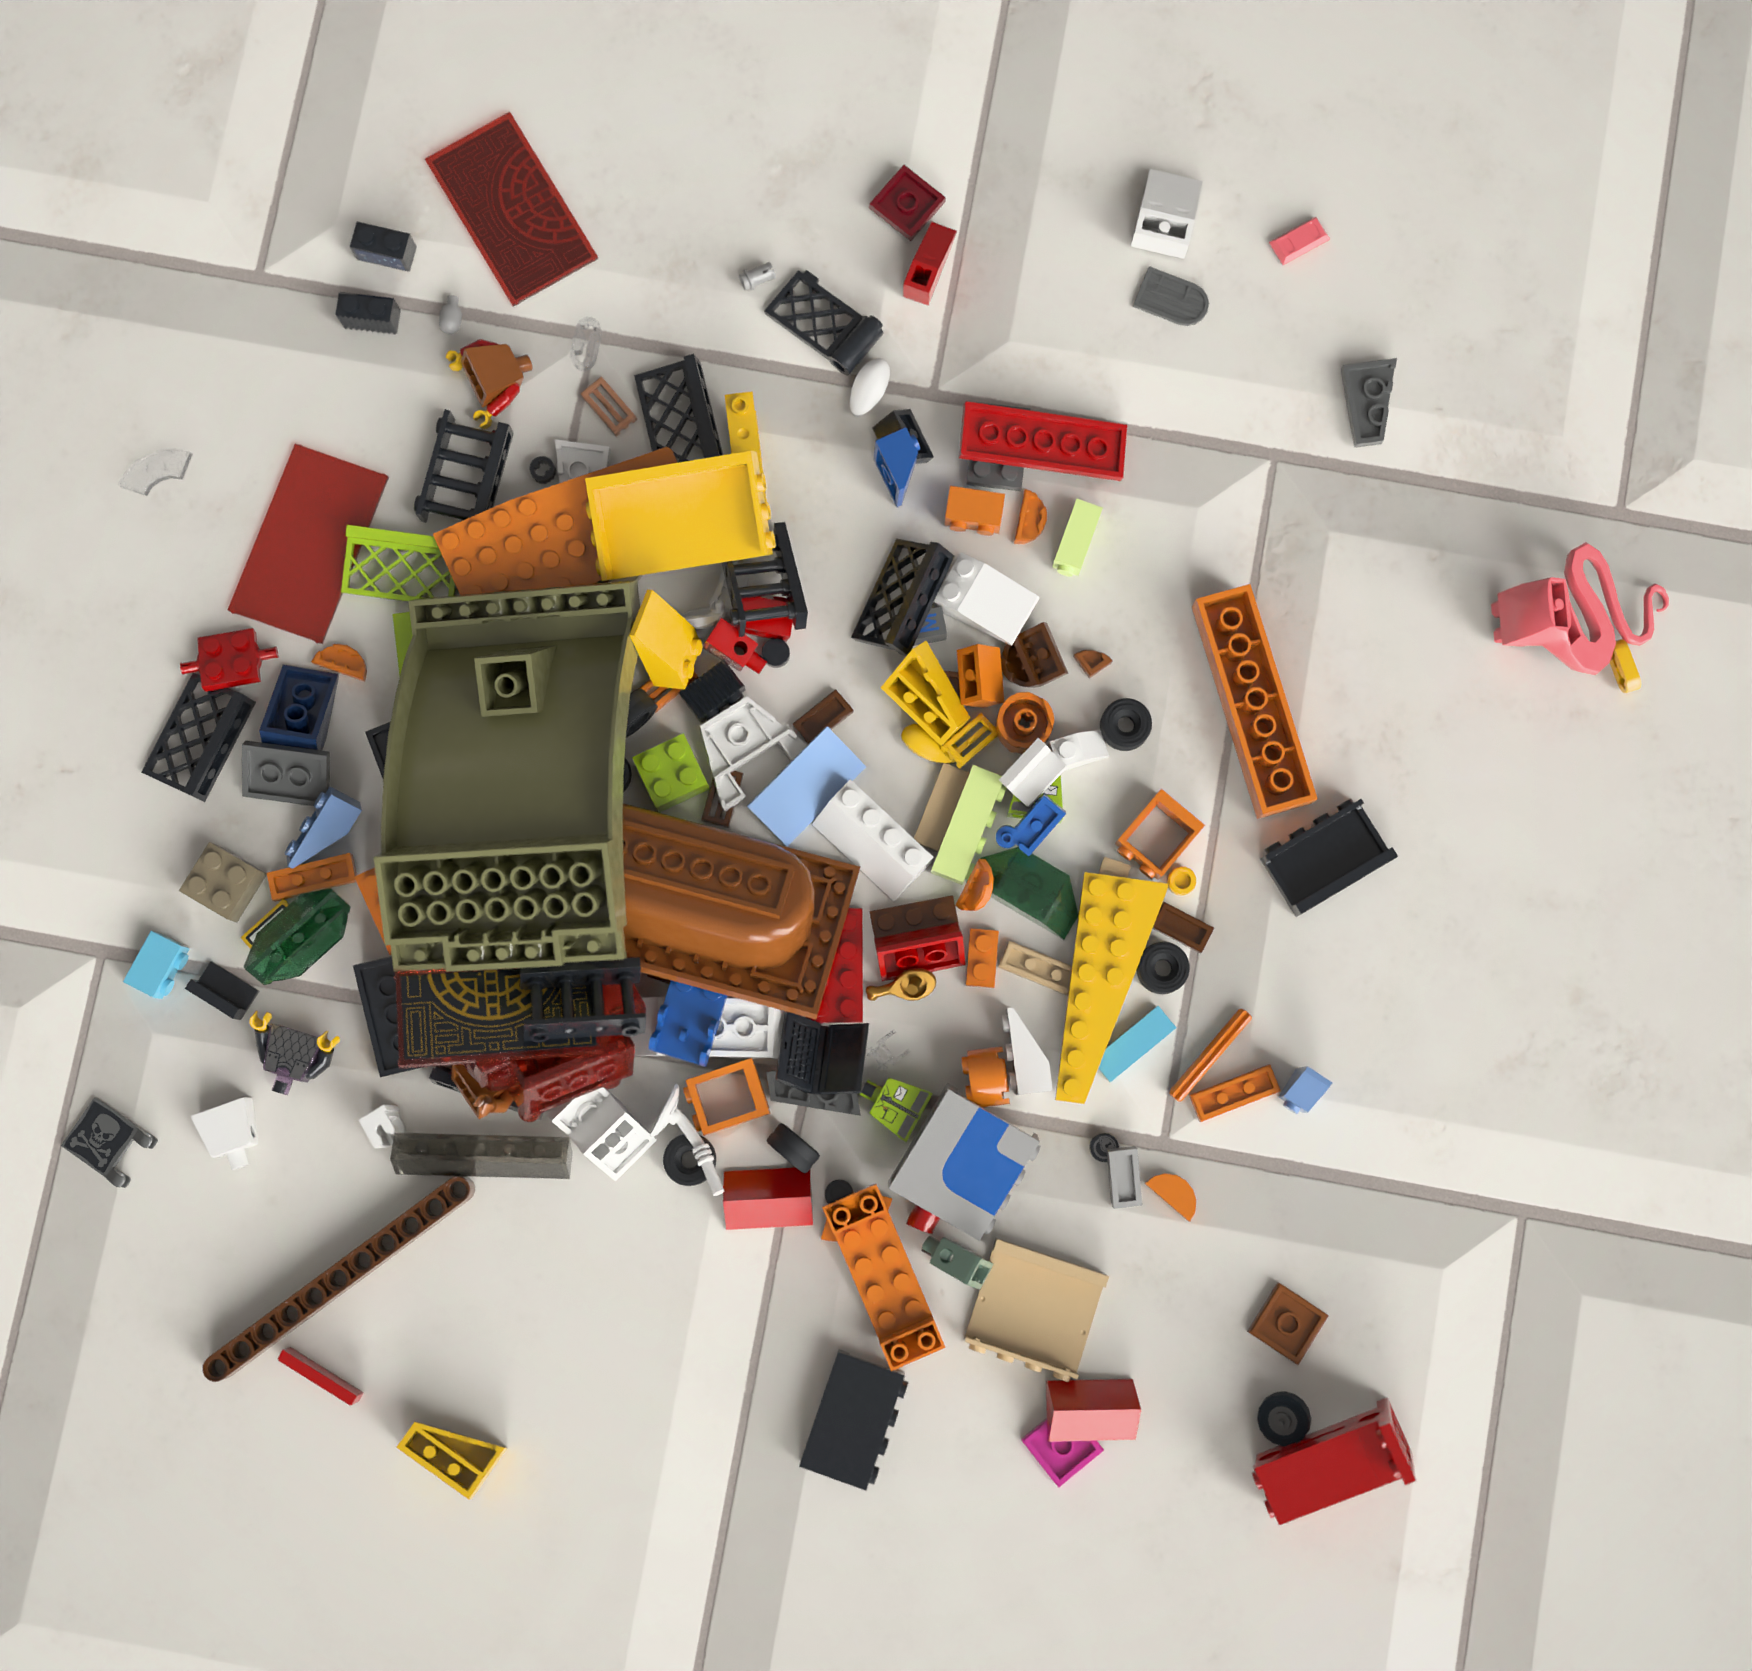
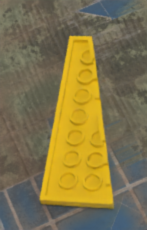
M1088 872L1083 873L1055 1100L1085 1104L1166 895L1168 883Z

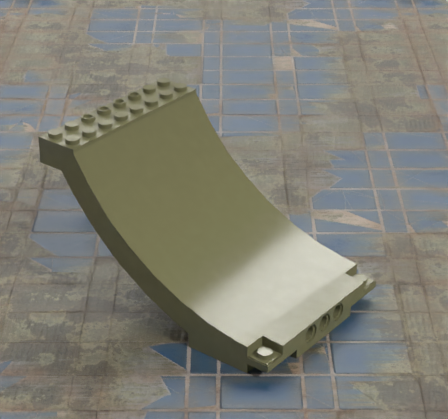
M638 581L429 597L408 601L413 636L404 659L394 699L383 778L381 854L373 857L385 945H390L393 970L446 969V972L562 966L565 962L625 959L626 949L623 927L627 925L623 867V774L629 700L638 652L629 636L640 609Z

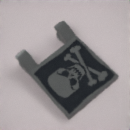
M94 1097L61 1146L104 1176L115 1187L126 1188L131 1178L115 1169L116 1165L134 1140L143 1148L153 1149L158 1139L139 1128L97 1097Z

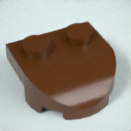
M1042 622L1018 634L1012 646L1005 643L1006 645L1001 656L1002 672L1010 682L1029 688L1041 687L1068 674L1047 622Z

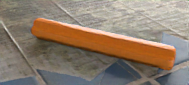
M1241 1008L1233 1015L1169 1090V1094L1176 1101L1180 1102L1187 1096L1251 1021L1252 1016L1246 1010Z

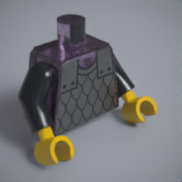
M256 1010L250 1018V1025L255 1029L256 1046L260 1062L263 1064V1070L277 1074L272 1091L288 1095L293 1080L308 1083L310 1079H315L330 1067L334 1047L340 1041L338 1036L329 1041L327 1038L328 1031L316 1037L278 1024L271 1023L269 1027L267 1024L272 1018L271 1013L266 1012L263 1020H261Z

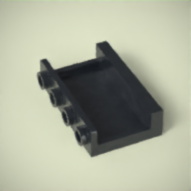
M1350 798L1337 806L1338 813L1331 817L1328 813H1325L1313 820L1315 826L1306 831L1304 827H1301L1288 835L1291 839L1289 842L1281 845L1278 841L1264 849L1267 855L1260 860L1295 917L1305 913L1398 857L1393 847L1387 848L1362 808L1364 804L1362 799L1353 802Z
M839 1349L799 1467L865 1491L869 1483L874 1485L880 1467L875 1466L878 1455L884 1456L889 1442V1438L885 1437L888 1426L894 1427L899 1410L894 1409L897 1398H904L908 1386V1381L904 1380L905 1373L891 1371V1369L857 1358Z

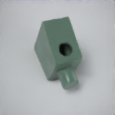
M928 1236L921 1249L922 1252L932 1257L930 1260L931 1265L964 1284L979 1290L982 1288L994 1265L992 1262L944 1237L939 1241Z

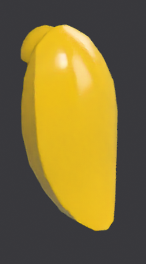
M911 724L903 729L901 738L906 746L916 755L936 763L956 762L955 760H950L949 754L947 752L944 753L941 750L942 746L919 724ZM956 744L952 746L955 750L958 748Z

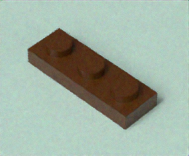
M953 895L869 911L874 938L958 922Z

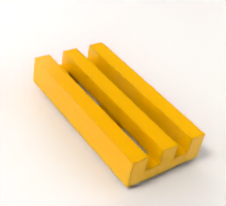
M980 713L941 747V750L944 753L947 752L950 760H955L957 762L956 766L961 769L998 737L996 728ZM980 722L984 725L956 750L952 747ZM989 730L991 732L990 735L964 757L960 755L986 731Z

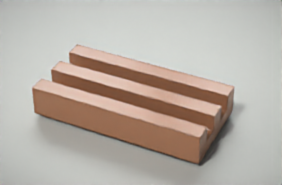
M602 377L580 393L581 397L616 437L620 434L621 430L627 429L631 422L637 421L635 414ZM601 386L626 414L627 417L625 419L618 414L598 391V387ZM591 393L596 396L619 424L614 425L589 396Z

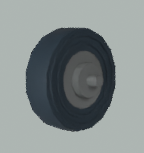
M1282 1391L1275 1392L1264 1399L1258 1410L1257 1421L1259 1429L1266 1439L1273 1444L1287 1446L1304 1439L1310 1430L1311 1415L1304 1400L1296 1394Z

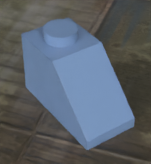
M1308 1066L1296 1068L1278 1097L1285 1101L1283 1106L1295 1114H1298L1299 1111L1308 1113L1330 1088L1332 1082Z

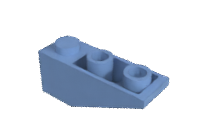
M329 787L326 793L321 792L315 801L314 807L316 810L311 817L306 816L299 829L301 831L297 841L292 840L285 851L287 866L292 869L347 835L362 811L360 802L332 787Z

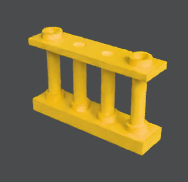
M753 391L726 394L725 403L731 454L756 451L760 474H762L763 465ZM763 491L764 500L767 502L766 491Z

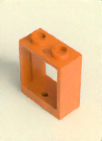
M1160 789L1116 841L1115 845L1119 847L1117 852L1128 861L1133 859L1140 865L1139 870L1149 879L1155 877L1159 880L1203 829L1205 824L1163 789ZM1156 806L1188 832L1187 836L1160 868L1127 842V839Z
M753 1058L687 1079V1087L683 1088L687 1103H693L696 1114L692 1115L695 1129L697 1132L702 1130L703 1136L771 1114ZM744 1070L756 1110L709 1126L696 1085Z

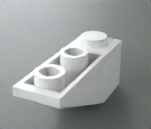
M1007 1008L1006 1015H1001L1003 1032H1009L1010 1043L1005 1044L1007 1061H1012L1013 1072L1009 1073L1010 1089H1016V1095L1053 1091L1048 1059L1014 1008Z

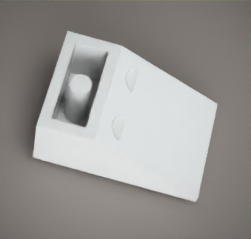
M1150 169L1131 246L1184 259L1192 234L1203 181Z

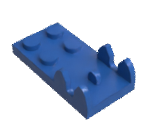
M671 980L664 1003L657 1014L656 1029L650 1036L649 1050L706 1067L728 996Z

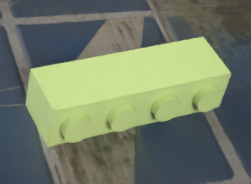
M975 765L972 766L931 869L932 874L963 885L965 879H969L975 867V864L971 863L975 853L981 855L987 840L982 837L985 827L991 828L997 812L992 811L995 801L1002 802L1007 789L999 780L1002 777L1001 775Z

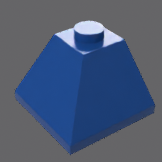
M903 428L875 441L873 460L896 507L901 506L917 461L918 450H920L915 435H910L907 428Z

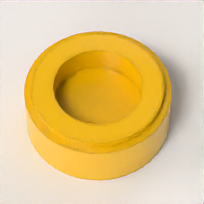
M1183 866L1173 869L1167 877L1168 888L1175 895L1184 896L1189 894L1196 886L1194 872Z

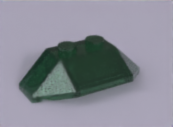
M1019 847L980 858L986 859L992 869L993 891L991 898L1065 940L1078 917V910L1068 874L1034 854L1026 855Z
M332 888L300 894L256 934L243 966L244 969L263 985L301 976L344 937L351 906Z

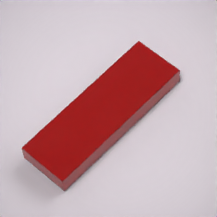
M292 1347L283 1349L277 1358L282 1364L348 1405L359 1402L364 1394L361 1390Z

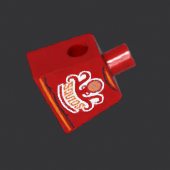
M723 618L719 620L703 646L704 650L720 660L724 659L728 665L740 672L744 666H747L757 674H760L768 661L754 651L758 646L757 642L746 634L739 637L737 628ZM740 647L743 649L744 655H737L734 648Z

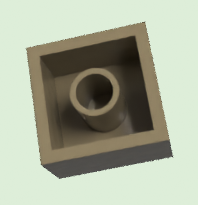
M209 842L182 884L179 892L227 920L237 923L267 873L224 848Z

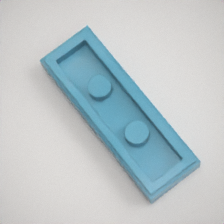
M1159 1006L1155 1007L1106 1048L1098 1069L1109 1083L1112 1082L1174 1031L1176 1026Z

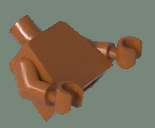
M501 1053L441 1057L443 1062L446 1063L450 1060L454 1061L452 1062V1080L478 1119L487 1116L489 1113L506 1112L516 1097L517 1077L527 1071L525 1063L520 1057L506 1062Z

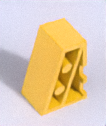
M419 1422L412 1424L396 1447L468 1500L474 1497L507 1450V1448Z

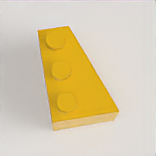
M927 641L913 648L880 687L940 746L944 745L958 733L971 718L964 705H961L960 698Z

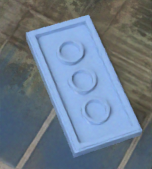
M826 726L747 807L785 846H788L821 813L835 794L850 779L853 781L866 766Z

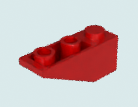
M931 222L904 281L903 297L929 306L957 230Z

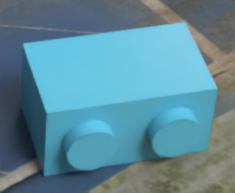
M150 931L123 982L153 998L163 999L164 995L167 996L171 992L175 983L173 979L177 971L183 969L189 957L187 953L190 948L161 933Z

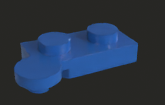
M1043 794L1015 827L1011 825L1001 826L996 832V841L1003 848H1011L1017 845L1020 850L1030 856L1066 815V811L1046 794Z

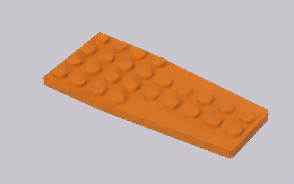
M664 447L509 500L433 533V536L460 595L596 584L602 578L596 570L597 548L593 546L591 541L593 524L592 519L588 518L586 503L589 500L585 478L678 462L673 450L669 447Z

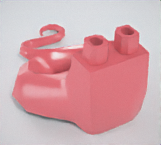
M1585 542L1571 550L1567 555L1564 569L1565 579L1545 578L1523 583L1497 594L1498 601L1491 604V611L1495 618H1500L1501 627L1496 628L1493 632L1494 641L1508 646H1543L1571 670L1596 675L1610 662L1616 645L1614 628L1603 604L1586 580L1583 571V562L1586 559L1591 562L1597 571L1611 620L1627 644L1640 646L1652 638L1654 632L1652 596L1654 592H1658L1663 598V607L1657 609V612H1661L1668 607L1669 598L1664 587L1656 583L1648 587L1643 597L1644 628L1641 635L1633 634L1625 621L1607 562L1599 550ZM1568 588L1583 614L1589 629L1590 641L1584 635L1569 599Z

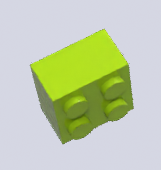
M684 733L632 757L659 813L710 789Z

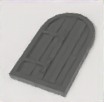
M1149 266L1133 307L1175 324L1190 326L1203 320L1208 311L1209 301L1205 291L1198 285Z

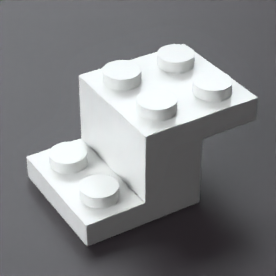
M590 1074L547 1114L549 1119L572 1139L588 1159L615 1181L657 1141L655 1137L649 1136L650 1132L632 1116L621 1101Z

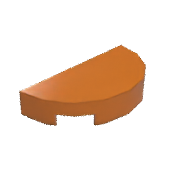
M1027 489L1024 490L1014 544H1026L1034 541L1043 532L1047 522V509L1043 502L1037 497L1036 493Z
M333 644L326 647L322 651H318L311 663L364 682L366 681L367 669L365 661L356 650L348 645Z
M978 859L955 904L959 909L977 911L983 908L989 901L993 891V874L986 859Z
M1164 1173L1153 1176L1144 1183L1188 1222L1191 1221L1196 1211V1197L1194 1190L1186 1180L1177 1175Z

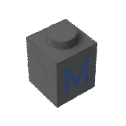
M942 607L930 609L914 646L924 641L932 643L946 640L947 631Z

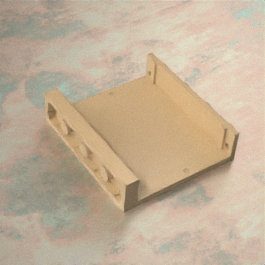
M996 1238L989 1261L994 1265L982 1288L979 1290L964 1337V1341L970 1343L968 1348L985 1354L986 1349L997 1352L996 1358L1013 1363L1014 1358L1024 1361L1025 1368L1036 1372H1041L1042 1368L1054 1371L1052 1376L1069 1382L1070 1377L1078 1379L1077 1370L1103 1287L1106 1288L1109 1276Z

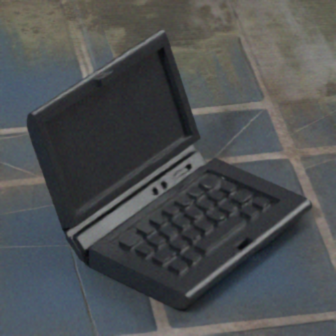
M785 1011L775 1077L776 1081L810 1094L860 1093L869 1023L821 1026L820 1023Z

